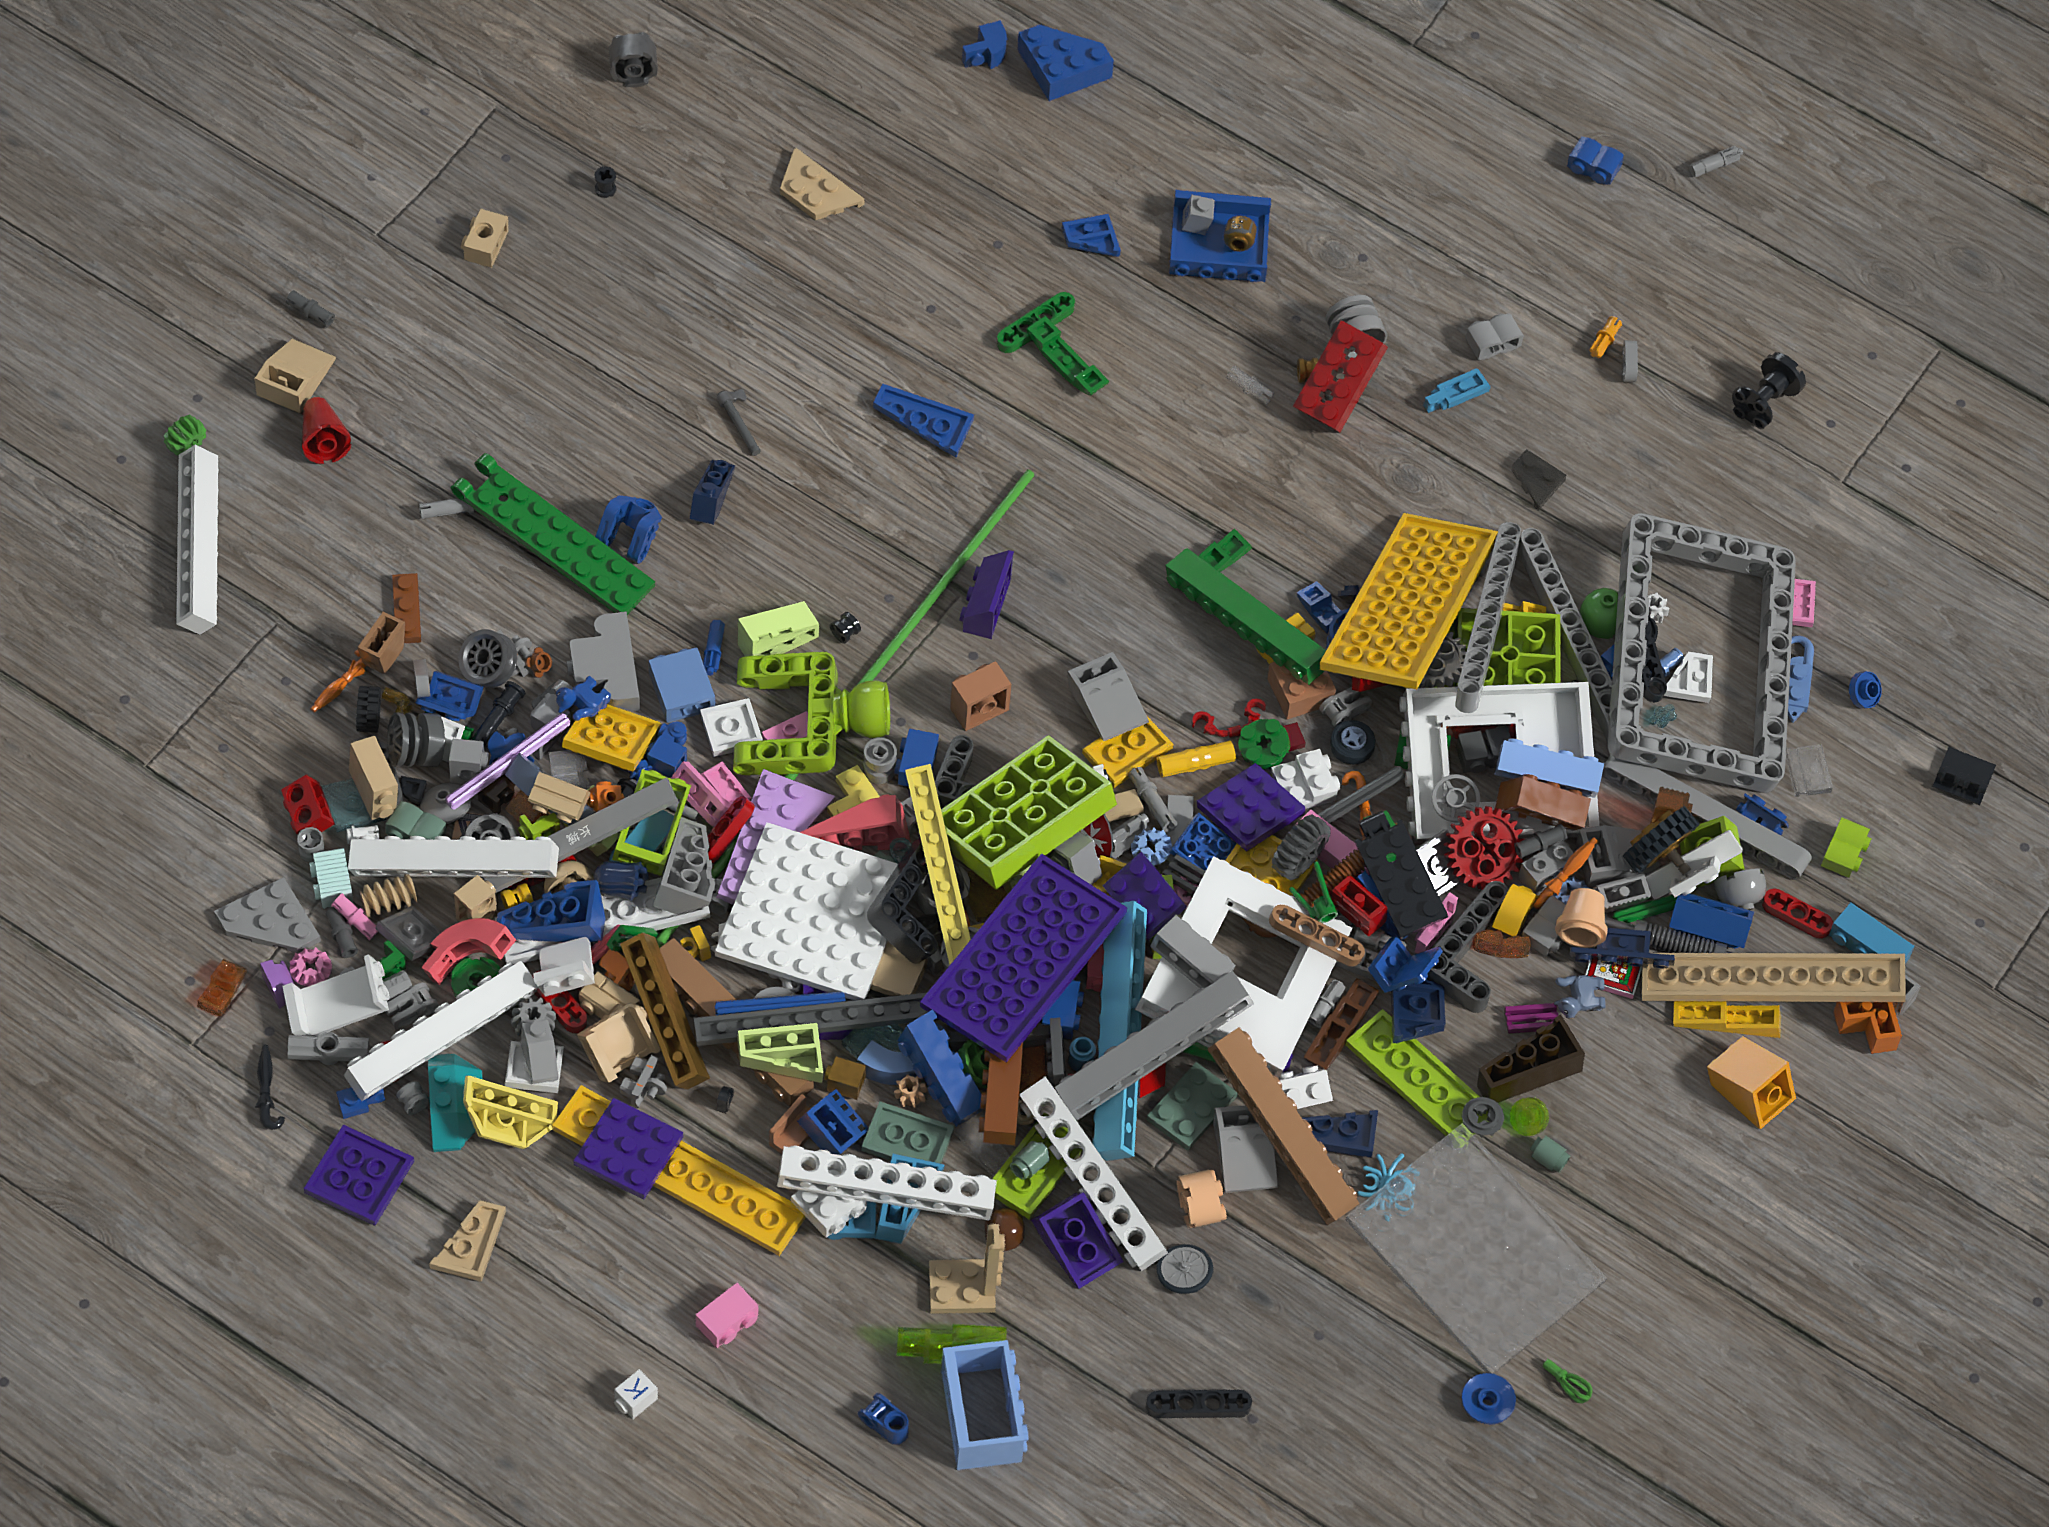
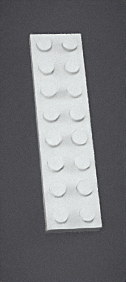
M661 878L645 881L644 885H647L646 894L639 893L632 901L601 893L605 913L603 937L616 925L654 928L657 931L710 918L709 907L705 906L681 914H674L652 906ZM516 939L504 955L506 964L512 962L515 965L520 961L525 963L540 959L539 952L542 948L563 942ZM598 941L590 942V945L593 946Z

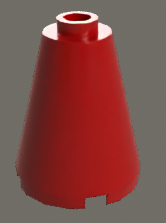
M313 397L304 404L302 449L305 457L318 464H324V461L332 460L333 463L345 457L351 449V435L327 400L322 397Z

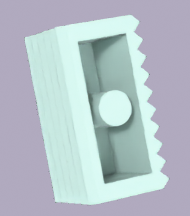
M344 848L313 853L314 862H309L311 877H317L318 884L313 885L315 900L321 899L322 908H331V904L343 893L353 903Z

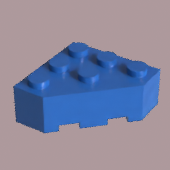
M1037 25L1018 33L1017 50L1048 101L1112 78L1114 60L1103 43L1043 25Z

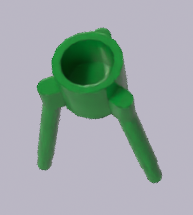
M1316 861L1314 862V867L1323 896L1313 901V908L1293 887H1290L1289 891L1307 910L1311 918L1317 917L1319 922L1326 923L1334 919L1338 912L1329 896L1320 865Z

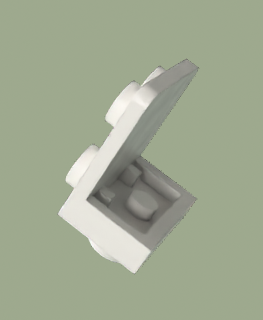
M587 937L548 946L540 950L541 971L533 974L534 983L545 997L595 983L591 945Z

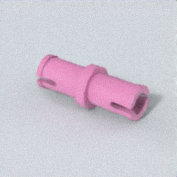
M343 893L331 904L348 920L347 923L350 926L354 925L369 941L378 933L375 929L376 925L364 914L365 911L362 908L358 909Z

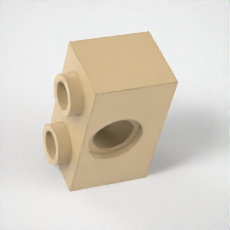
M480 209L477 217H473L471 220L469 235H465L462 240L461 249L464 250V260L492 268L509 231L508 216Z

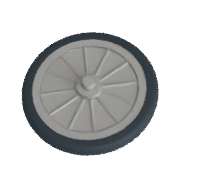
M1181 1244L1173 1246L1167 1250L1168 1254L1158 1260L1156 1269L1158 1279L1165 1288L1174 1293L1190 1294L1197 1292L1208 1284L1213 1274V1263L1210 1256L1202 1248L1195 1245Z

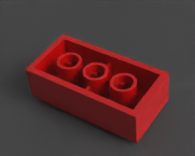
M1341 320L1293 407L1340 433L1388 347L1383 342ZM1350 352L1357 354L1355 358H1350L1348 355ZM1338 373L1345 375L1343 380H1337L1336 376ZM1330 394L1333 399L1326 401L1324 397Z

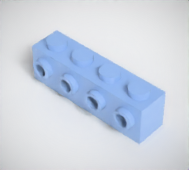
M1518 739L1504 740L1501 744L1495 775L1515 779L1522 777L1523 774H1530L1538 777L1540 782H1554L1559 784L1561 789L1578 790L1584 796L1595 798L1598 794L1604 763L1598 762L1599 759L1592 756L1575 757L1572 752L1566 750L1553 752L1549 751L1547 746L1534 744L1533 747L1523 745L1524 742Z

